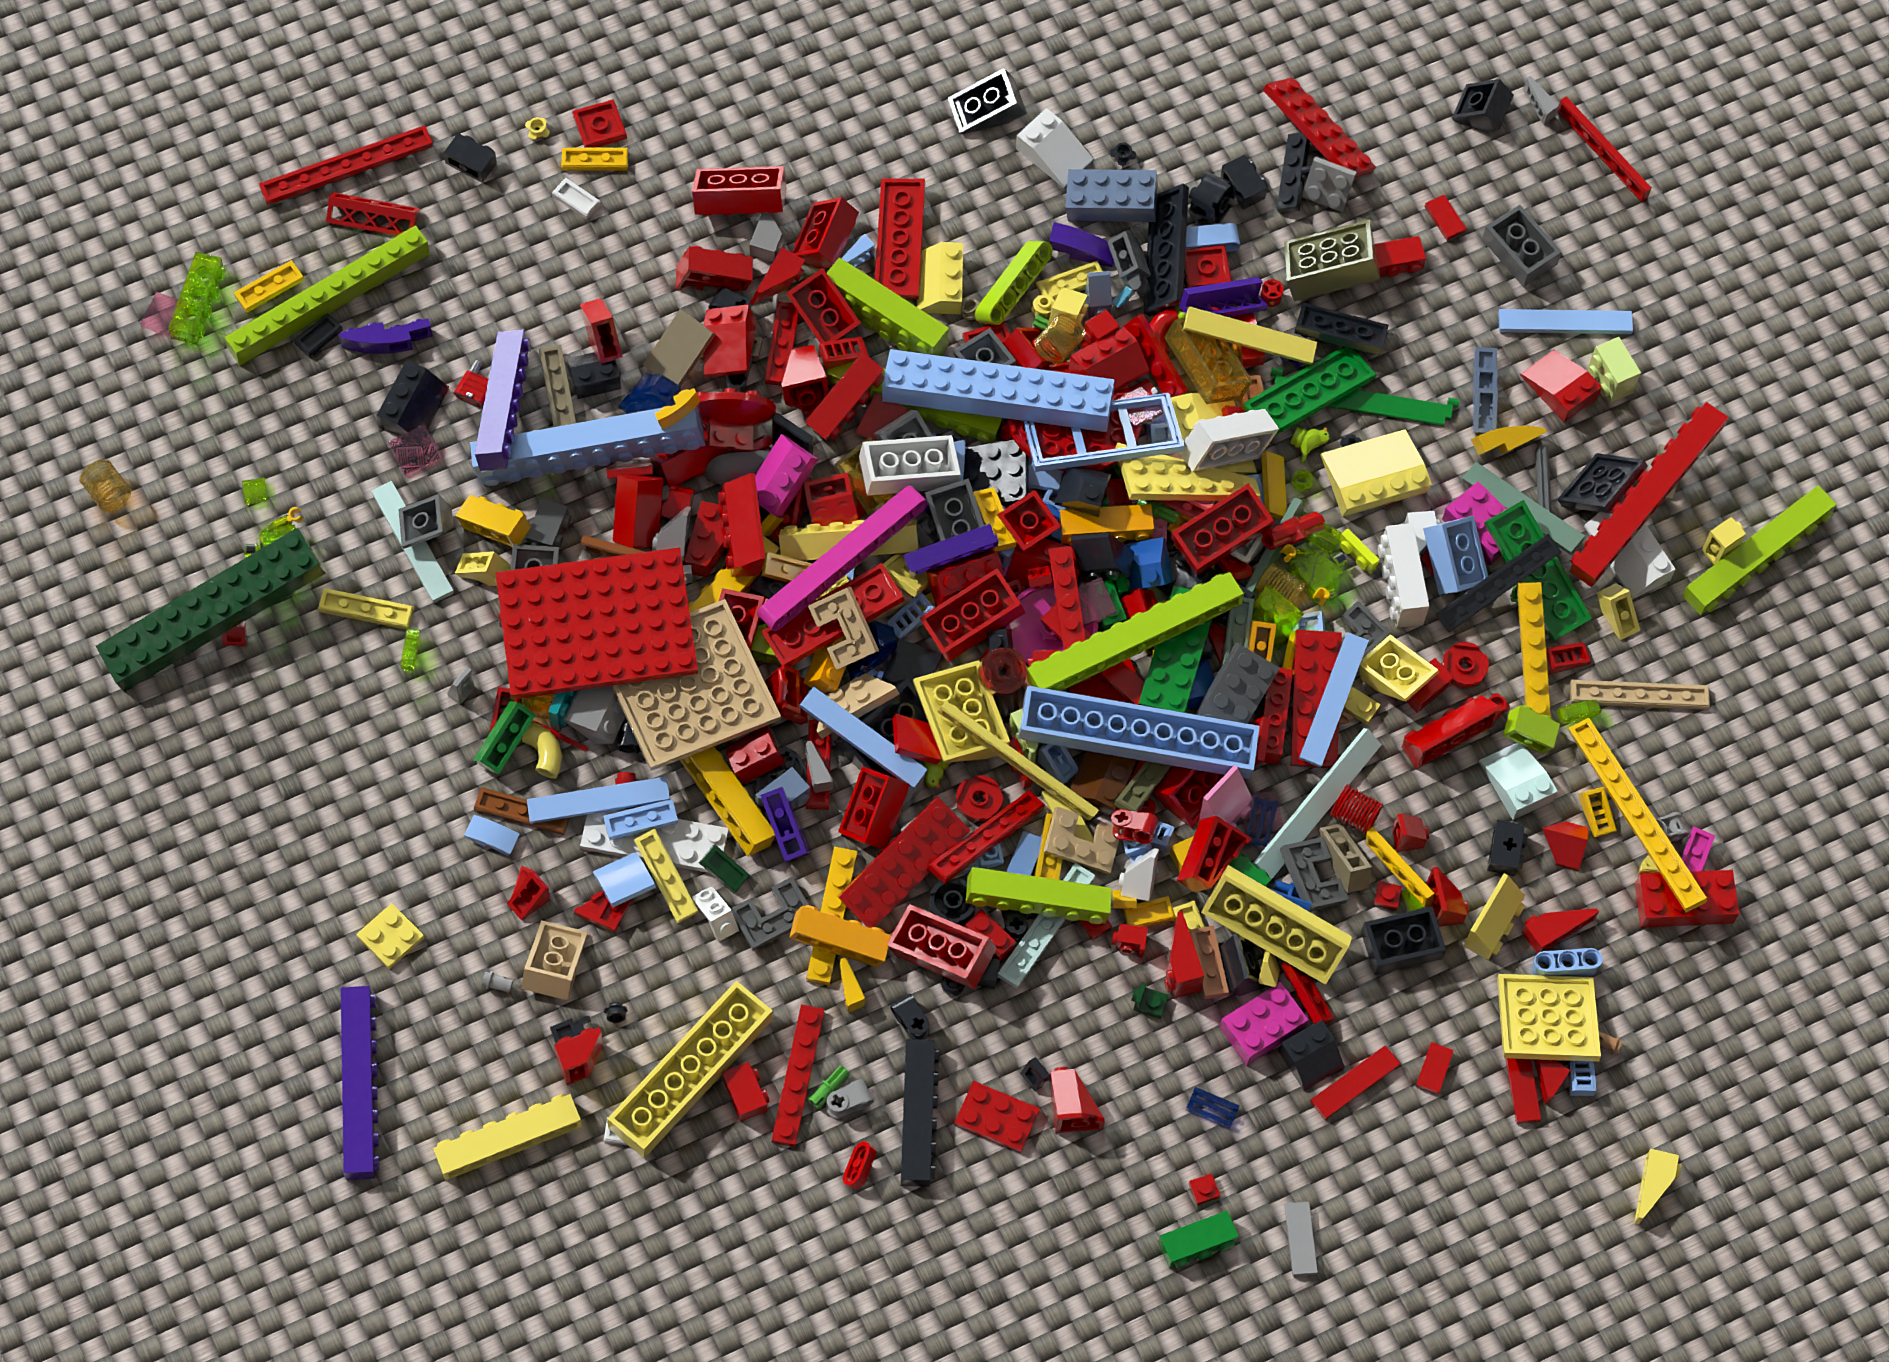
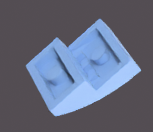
M636 852L593 871L595 879L602 887L605 897L612 907L656 888L649 872Z

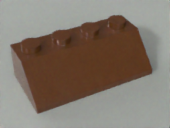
M1086 751L1070 790L1096 807L1099 813L1109 817L1117 807L1114 803L1125 789L1137 759Z

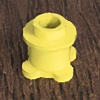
M1048 295L1037 296L1034 299L1031 312L1034 313L1035 317L1041 315L1049 319L1055 302L1054 299Z

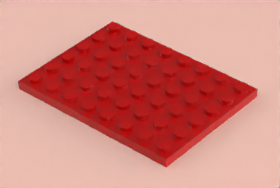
M680 547L496 572L511 700L698 674Z

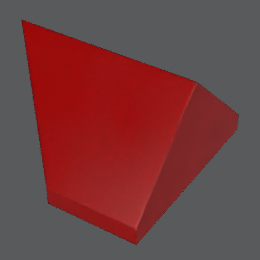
M1567 821L1543 827V832L1556 862L1555 865L1578 871L1588 841V827Z
M521 865L512 896L507 904L520 920H524L551 899L549 888L536 872Z

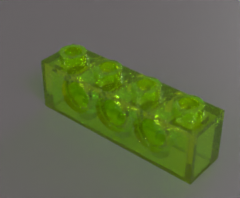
M195 252L168 328L171 339L197 345L199 338L204 336L206 318H210L212 314V301L218 297V284L220 280L224 279L226 267L223 266L221 257ZM204 278H209L207 281H201ZM197 297H203L200 300H194ZM191 316H196L194 319H188Z

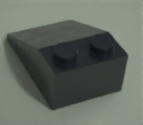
M1005 68L948 97L961 135L1008 124L1027 114L1015 78Z

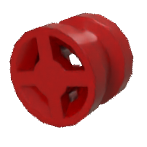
M1270 279L1263 283L1260 297L1268 307H1275L1280 304L1284 291L1282 283L1275 279Z

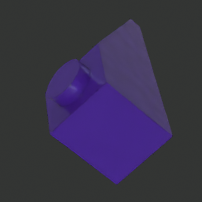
M780 787L760 795L785 862L811 854L804 832L784 788Z

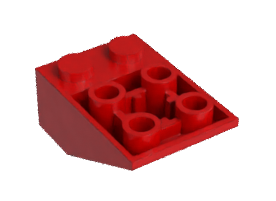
M848 472L803 482L813 524L829 526L833 522H843V525L861 520L853 478Z

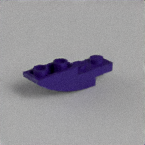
M429 318L416 319L404 325H393L389 329H384L383 322L369 323L361 328L346 329L344 332L339 333L342 348L362 353L390 354L413 350L412 342L432 337V330Z

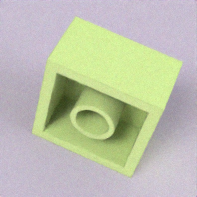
M1619 337L1596 346L1588 366V372L1602 386L1601 395L1606 397L1609 403L1632 394L1641 374Z

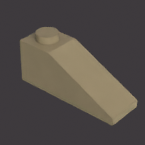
M1339 823L1320 828L1319 832L1331 855L1330 861L1336 877L1341 879L1346 892L1351 893L1368 889L1372 867L1342 824Z

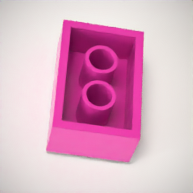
M1477 481L1445 508L1442 520L1448 522L1474 516L1484 561L1490 566L1502 556L1484 522L1503 512L1506 508Z
M1279 982L1276 987H1271L1222 1018L1219 1028L1246 1066L1281 1045L1283 1041L1303 1031L1306 1028L1308 1019L1284 985Z

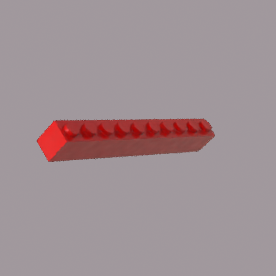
M1705 402L1701 408L1699 406L1696 407L1690 416L1692 418L1688 424L1684 422L1677 431L1679 435L1676 439L1671 438L1665 445L1664 450L1666 451L1662 455L1658 454L1650 464L1652 468L1648 472L1646 470L1642 472L1637 480L1639 482L1635 488L1631 486L1624 495L1626 499L1622 504L1618 502L1610 512L1612 516L1608 520L1603 519L1597 528L1598 533L1595 536L1590 535L1583 545L1585 548L1581 553L1577 551L1570 560L1572 563L1570 573L1591 588L1723 430L1728 420L1727 415L1708 402Z

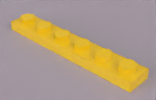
M1541 582L1518 583L1517 595L1525 706L1532 708L1536 713L1551 717Z
M834 847L820 912L826 914L835 913L841 919H844L846 906L837 896L852 882L857 851ZM813 946L806 981L830 986L836 954Z

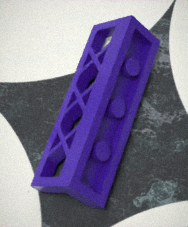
M1259 277L1186 288L1179 307L1186 314L1187 309L1193 307L1231 317L1266 311L1268 305L1259 295L1263 282ZM1253 300L1256 304H1251L1246 301ZM1228 304H1234L1239 307H1233ZM1210 307H1215V308H1218V309H1221V310H1218V311H1217V310H1214V309H1212V308H1210Z
M987 524L904 554L903 557L910 576L913 578L998 547L999 541L997 535H994L991 525Z

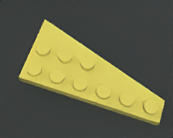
M1117 443L1115 449L1126 448L1127 445ZM1157 455L1119 461L1129 500L1221 501L1248 483L1259 499L1261 497L1255 478L1217 468L1192 472L1185 460L1175 457Z

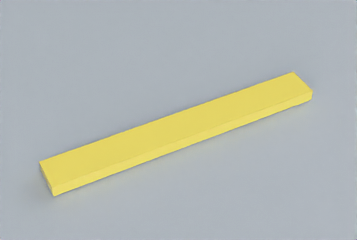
M946 700L937 711L944 718L1088 821L1099 811Z

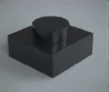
M1036 1057L1029 1060L1020 1072L1034 1091L1042 1088L1050 1077L1046 1068Z

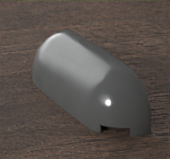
M771 449L727 453L717 456L708 463L705 476L709 482L712 480L723 488L724 483L750 473L756 474Z

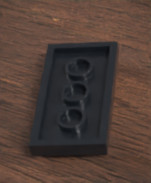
M1302 303L1294 334L1381 356L1389 325Z
M1179 551L1170 561L1173 582L1155 587L1171 596L1173 586L1192 589L1195 585L1205 584L1216 575L1222 573L1210 567L1196 576ZM1238 584L1244 593V598H1255L1253 592ZM1229 611L1214 617L1212 622L1226 630Z

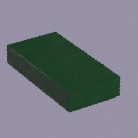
M716 844L712 845L699 861L701 866L733 894L739 890L750 876Z

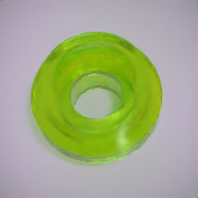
M1300 469L1293 473L1291 484L1296 490L1307 491L1313 486L1314 478L1308 470ZM1304 479L1306 483H1300L1298 480Z

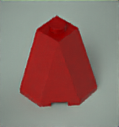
M814 345L791 350L782 381L784 403L790 407L794 406L800 409L802 413L808 416L812 414L829 393L827 377Z
M1057 1067L1054 1071H1050L1049 1082L1055 1133L1103 1130L1104 1117L1075 1069Z

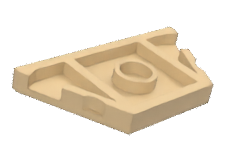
M865 673L826 696L853 716L859 718L899 695V692L894 685ZM818 723L817 732L821 739L833 733L824 724Z

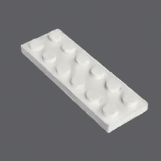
M627 809L588 814L580 849L626 857L636 852L640 859L645 861L634 839L649 831L609 841L603 816ZM678 819V824L655 829L675 867L707 873L709 872L699 864V861L714 844L724 851L729 832L728 828L682 819Z

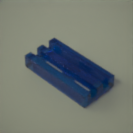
M1255 797L1246 835L1252 836L1259 805H1262L1255 839L1252 838L1249 843L1266 847L1270 841L1278 801L1272 802L1269 799L1262 800L1260 797ZM1272 807L1263 841L1260 840L1267 808Z
M1195 1087L1187 1104L1186 1111L1230 1129L1240 1105ZM1197 1096H1199V1097H1201V1098H1204V1099H1206V1100H1209V1101H1211V1102H1213V1103H1216V1104H1218V1105H1220V1106H1223V1107H1225V1108H1227V1109H1230V1110H1232V1112H1230V1111H1228V1110H1226V1109H1223V1108H1221V1107H1219V1106H1216V1105H1214V1104H1212V1103H1209V1102H1207V1101H1204V1100H1202V1099H1200V1098H1197ZM1196 1103L1205 1108H1208L1209 1110L1229 1117V1120L1223 1119L1212 1113L1193 1106V1104Z

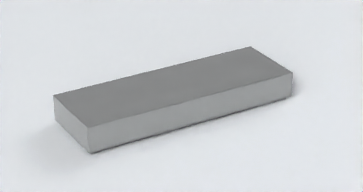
M1309 1202L1285 1203L1284 1209L1292 1277L1317 1275Z

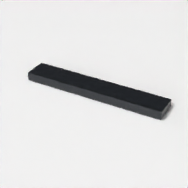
M1549 534L1545 535L1436 613V616L1446 630L1451 632L1561 553V550Z

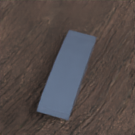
M1474 348L1473 433H1486L1495 430L1497 426V348Z

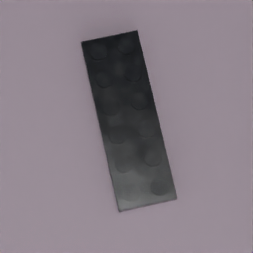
M1180 184L1157 194L1156 222H1149L1146 262L1151 274L1147 278L1150 292L1144 295L1143 313L1148 316L1180 305L1183 296L1189 187L1185 184Z

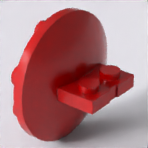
M726 388L724 392H696L700 400L696 407L702 418L703 425L707 426V448L730 449L737 452L753 451V427L771 421L772 417L776 414L774 402L760 396L758 391L742 393L738 392L735 388Z

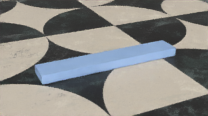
M1499 309L1498 311L1499 332L1632 334L1633 332L1632 311Z
M1349 632L1346 633L1300 754V760L1321 768L1369 640Z
M815 687L811 689L801 702L800 708L897 779L909 783L911 789H914L926 773L927 769L911 757L895 753V747L892 743Z
M666 776L527 799L529 820L533 824L649 805L670 800Z

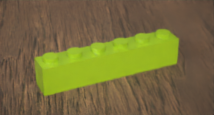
M972 867L967 877L966 903L977 907L990 906L996 907L999 910L1010 909L1024 914L1037 913L1043 914L1045 917L1057 916L1071 921L1084 920L1092 924H1101L1107 921L1111 912L1112 888Z

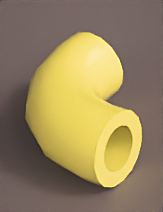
M532 721L522 737V742L531 745L538 752L539 761L535 770L545 777L556 779L562 761L559 741L549 729Z

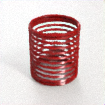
M1346 784L1331 811L1330 817L1338 818V821L1342 819V823L1346 819L1345 824L1351 826L1353 823L1352 828L1355 827L1356 830L1359 828V832L1364 827L1362 833L1367 835V831L1373 827L1383 807V802L1375 801V798L1372 799L1368 794L1365 795L1361 791L1358 792V789L1355 790L1354 787L1352 788Z

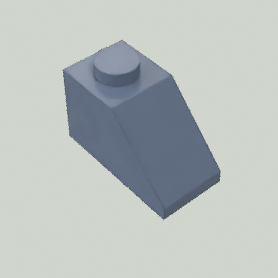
M1110 271L1087 274L1085 294L1087 295L1086 304H1089L1088 318L1095 317L1105 310L1111 315Z
M791 767L756 794V804L759 807H764L760 795L783 787L792 808H795L797 805L798 807L804 805L809 800L810 787Z

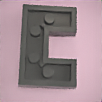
M1358 600L1341 616V619L1356 633V636L1369 640L1362 659L1391 633Z
M1323 837L1283 845L1280 848L1300 899L1312 903L1310 911L1345 904L1349 900L1341 879L1321 883L1313 866L1328 862L1331 859Z
M793 877L771 887L772 893L781 906L780 909L761 917L751 898L731 908L737 926L752 951L791 932L796 911L801 906L809 905Z

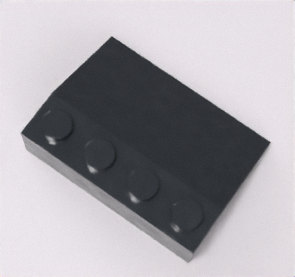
M908 679L897 680L893 684L898 690L899 695L858 718L893 745V718L896 714L929 723L917 690ZM840 736L834 741L846 758L860 771L863 766L896 778ZM914 759L918 763L921 762V760Z

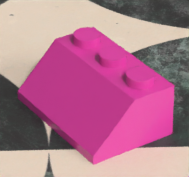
M781 434L755 474L759 505L771 514L782 517L819 459Z

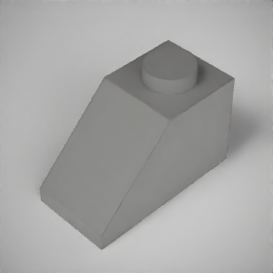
M764 212L761 214L749 244V252L751 256L773 262L780 249L784 248L785 243H782V233L772 215Z

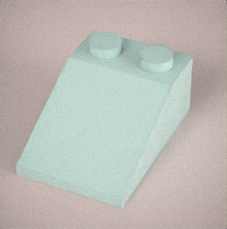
M1515 743L1479 760L1480 765L1512 820L1554 801L1558 792L1544 768L1523 745Z

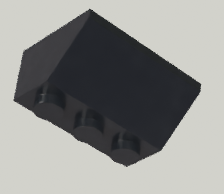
M406 360L376 415L379 428L401 437L405 436L406 439L409 436L406 434H410V437L414 434L423 439V433L420 436V433H417V431L420 430L419 428L427 431L449 390V386L427 368Z

